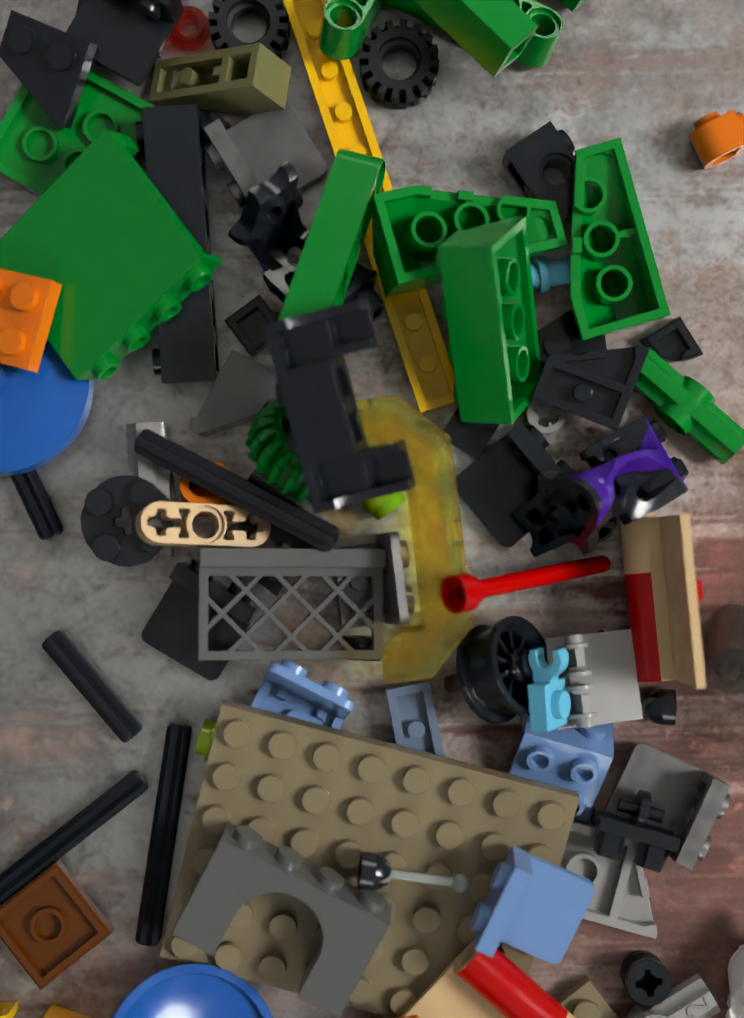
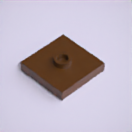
M60 859L0 906V939L40 990L108 937L114 930Z

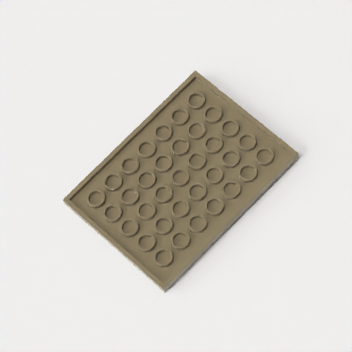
M224 700L221 704L159 957L184 964L197 963L218 966L223 970L234 973L238 978L298 993L302 974L322 939L323 932L319 919L313 910L296 897L283 893H266L247 901L236 912L214 955L172 935L178 918L228 822L235 826L244 825L254 829L261 835L263 840L278 848L286 846L294 849L301 854L304 861L318 868H331L340 873L346 882L356 887L362 851L374 852L384 856L389 861L393 870L447 877L464 874L468 877L470 885L462 893L456 892L449 886L391 879L387 886L375 890L384 896L388 903L392 904L390 926L346 1006L390 1018L401 1017L474 940V931L470 929L473 913L480 902L485 903L491 890L489 885L492 874L500 861L505 862L512 845L560 866L580 799L577 791ZM500 942L498 949L529 975L534 956Z

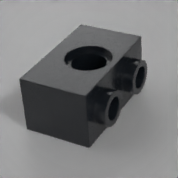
M549 121L506 150L502 164L525 198L556 201L562 225L565 226L572 221L575 161L573 153L575 152V147L568 134L562 129L557 131L552 122ZM548 168H556L563 173L565 182L560 185H553L545 179L543 171Z

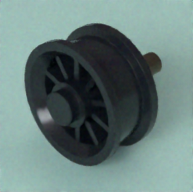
M520 616L502 618L494 626L483 624L468 629L461 637L457 648V674L445 677V689L449 693L462 691L466 702L479 718L491 724L508 722L516 715L530 717L527 685L534 682L528 658L530 650L544 647V658L547 662L545 641L542 635L532 623Z

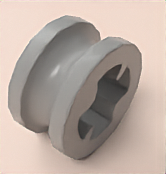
M533 399L526 407L524 414L525 423L528 427L531 425L535 426L542 435H550L556 432L565 423L566 411L553 407L551 413L557 417L556 422L552 425L551 421L546 423V427L538 424L539 416L534 413V408L536 405L543 408L545 403Z

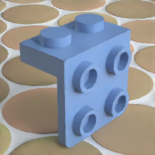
M283 660L280 665L275 662L270 663L251 707L340 729L344 719L350 714L354 703L347 699L349 692L344 688L329 681H324L321 686L305 678L308 672L304 668L290 661Z
M522 716L520 743L508 774L577 791L580 799L574 820L585 821L591 812L613 760V724H600L588 728L554 729L548 733L531 732L530 717Z
M512 845L505 862L500 861L492 874L489 885L491 890L485 903L480 902L473 913L470 929L474 931L475 951L493 958L500 942H503L548 963H559L563 959L595 894L593 882Z

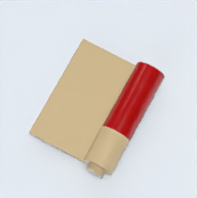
M654 511L626 525L619 521L629 629H631L638 682L676 680L695 689L706 688L698 600L703 599L702 580H696L690 515L680 514L655 517Z
M474 940L401 1016L417 1015L418 1018H576L498 948L493 958L475 951Z

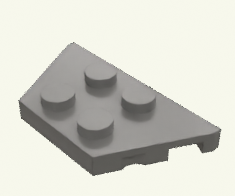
M573 820L560 867L585 877L594 884L595 894L583 919L656 939L658 932L653 920L648 882L644 876L643 868L634 862L639 842L625 838L619 860L599 856L593 850L595 826Z

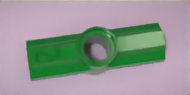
M650 348L634 389L656 407V414L670 428L681 435H688L702 449L709 453L714 460H717L721 465L725 464L744 445V429L714 404L715 398L703 385L689 376L683 377Z

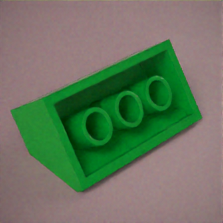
M517 216L457 231L438 246L435 265L438 275L442 277L444 296L441 308L443 318L448 322L450 337L447 354L449 361L453 363L455 383L453 398L455 404L459 405L461 422L512 425L533 400L531 396L541 373V362L525 216Z

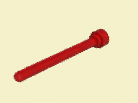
M599 555L485 579H478L469 573H460L444 578L440 587V596L444 607L450 613L459 614L476 609L483 598L607 572L611 567V562L607 556Z

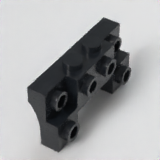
M358 299L263 325L278 380L275 385L276 398L281 409L287 412L291 427L288 431L289 445L292 453L296 457L299 456L314 514L407 491L417 485L405 439L368 447L344 355L379 345L368 299Z

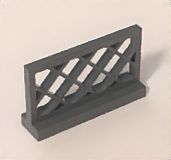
M198 548V661L383 659V568H386V549H332L330 552H324L320 549ZM209 576H228L241 589L222 609L208 596ZM236 576L255 577L245 586ZM263 576H274L287 590L267 609L250 589ZM282 576L300 577L290 585ZM309 576H319L332 589L314 609L296 591ZM328 576L345 578L336 585ZM354 577H372V596L358 608L341 590ZM246 594L262 610L263 614L244 632L226 613ZM290 595L309 612L291 632L272 614ZM336 595L354 612L337 631L318 614ZM208 604L217 612L209 622ZM372 606V619L370 620L364 613ZM223 618L240 637L227 650H208V631ZM267 618L286 635L273 650H261L249 637ZM313 618L332 635L318 650H308L295 637ZM359 618L371 629V649H353L341 637ZM246 641L254 650L236 649ZM292 641L300 650L282 649ZM338 641L345 649L329 648Z

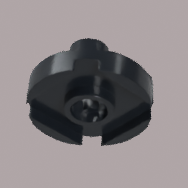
M121 475L103 481L87 494L85 505L82 509L81 529L87 545L93 550L94 555L98 559L116 566H137L153 560L161 553L165 546H154L145 543L138 536L135 525H133V533L126 534L123 527H117L116 518L122 516V509L129 508L131 514L138 515L144 507L158 501L170 502L168 496L154 483L138 476ZM157 512L155 517L147 521L148 526L156 528V535L160 536L162 530L175 526V521L162 520L161 512Z

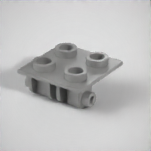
M631 629L544 639L547 663L552 666L553 664L552 650L566 648L569 656L568 666L559 677H565V690L570 696L571 710L568 716V723L556 730L588 728L600 724L643 719Z

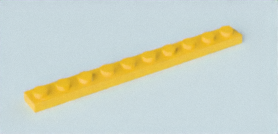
M282 0L334 158L339 149L382 158L350 59H331L319 47L318 41L323 11L328 0ZM385 170L381 192L393 190L387 170ZM371 218L363 245L371 269L376 270L378 273L373 255ZM378 273L376 284L380 296L385 302L384 308L419 413L423 414L455 403L453 398L455 374L448 359L447 350L426 288L385 297Z

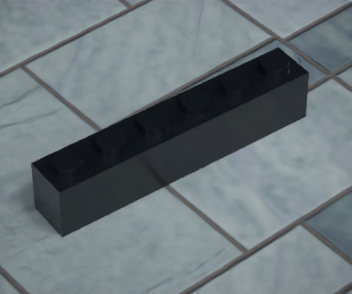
M197 104L142 107L143 121H137L135 126L138 149H145L146 167L141 168L206 254L212 255L205 150L203 148L202 112ZM212 278L205 287L191 292L180 303L182 308L173 318L159 323L153 329L158 330L159 348H153L152 350L153 370L155 375H161L163 384L216 381L220 373L214 279Z

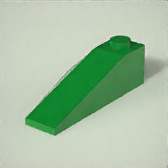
M621 137L575 151L569 299L581 341L620 332L671 315Z
M422 185L373 194L371 196L373 255L385 297L442 284V277L438 275L435 265L438 246L457 231L517 216H525L530 257L566 247L568 243L556 201L503 195L501 198L473 195V191L458 190L457 193L432 190V187Z

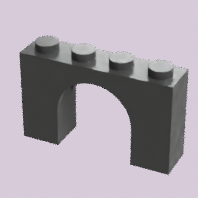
M228 822L178 918L172 935L214 955L236 912L247 901L266 893H283L296 897L313 910L319 919L323 932V937L302 974L297 998L339 1018L390 926L392 904L388 903L384 896L375 890L357 889L356 886L346 882L340 873L331 868H318L304 861L301 854L294 849L286 846L278 848L263 840L261 835L254 829L244 825L235 826Z

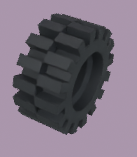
M282 0L213 1L212 7L214 11H209L208 21L210 27L208 28L215 50L260 42L280 59L282 58L281 51L282 49L287 50L289 45L288 36H290L286 8L283 7ZM245 13L258 14L267 24L264 35L252 43L242 42L233 34L234 22Z
M400 19L399 26H393L392 20L384 22V29L380 30L378 25L371 30V38L366 36L364 39L363 50L360 51L359 56L360 78H362V85L365 91L369 90L371 92V99L376 103L381 99L384 101L383 107L390 109L392 103L399 104L398 110L406 109V104L412 102L413 107L420 104L422 96L427 98L431 94L432 86H435L438 77L439 50L437 44L433 45L432 43L433 36L429 31L423 34L422 25L416 22L413 28L408 27V20ZM404 50L414 57L417 67L410 77L404 80H395L386 75L382 68V61L391 51Z

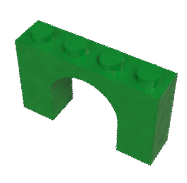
M415 0L493 78L522 54L539 27L512 0ZM586 0L560 1L573 12Z

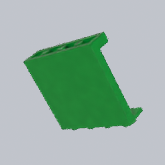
M104 129L0 239L1 269L53 280L62 285L47 340L76 380L104 381L113 376L120 369L119 362L130 352L143 347L151 338L149 333L159 323L173 318L182 308L180 303L191 292L205 287L214 276L212 272L223 262L220 256L206 254L133 158L139 149L131 138Z

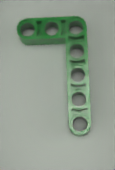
M328 0L323 11L318 42L321 51L331 59L347 60L353 57L358 51L382 4L440 29L443 28L415 0ZM512 0L539 26L522 54L514 61L532 68L542 67L552 57L562 32V18L552 8L534 0Z
M339 149L278 321L343 304L372 218L371 196L381 192L386 170L385 159L345 149Z

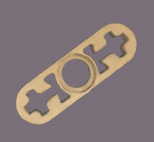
M158 501L144 507L138 513L135 528L138 536L145 543L154 546L254 548L263 544L268 539L271 523L236 505ZM157 512H161V519L164 521H177L181 519L180 512H184L181 528H166L161 531L160 536L156 535L155 527L148 526L147 521L155 517ZM198 513L208 514L214 520L215 531L208 539L200 538L193 531L192 521ZM247 516L249 517L250 524L257 525V533L251 534L249 540L245 531L231 530L226 532L227 524H239L246 521ZM180 530L182 532L183 538H179L178 536ZM225 533L228 540H224Z

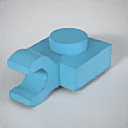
M538 647L529 652L528 660L534 682L527 685L531 732L548 733L568 723L571 700L568 692L565 690V677H559L567 668L569 662L566 648L552 650V666L545 661L544 647Z

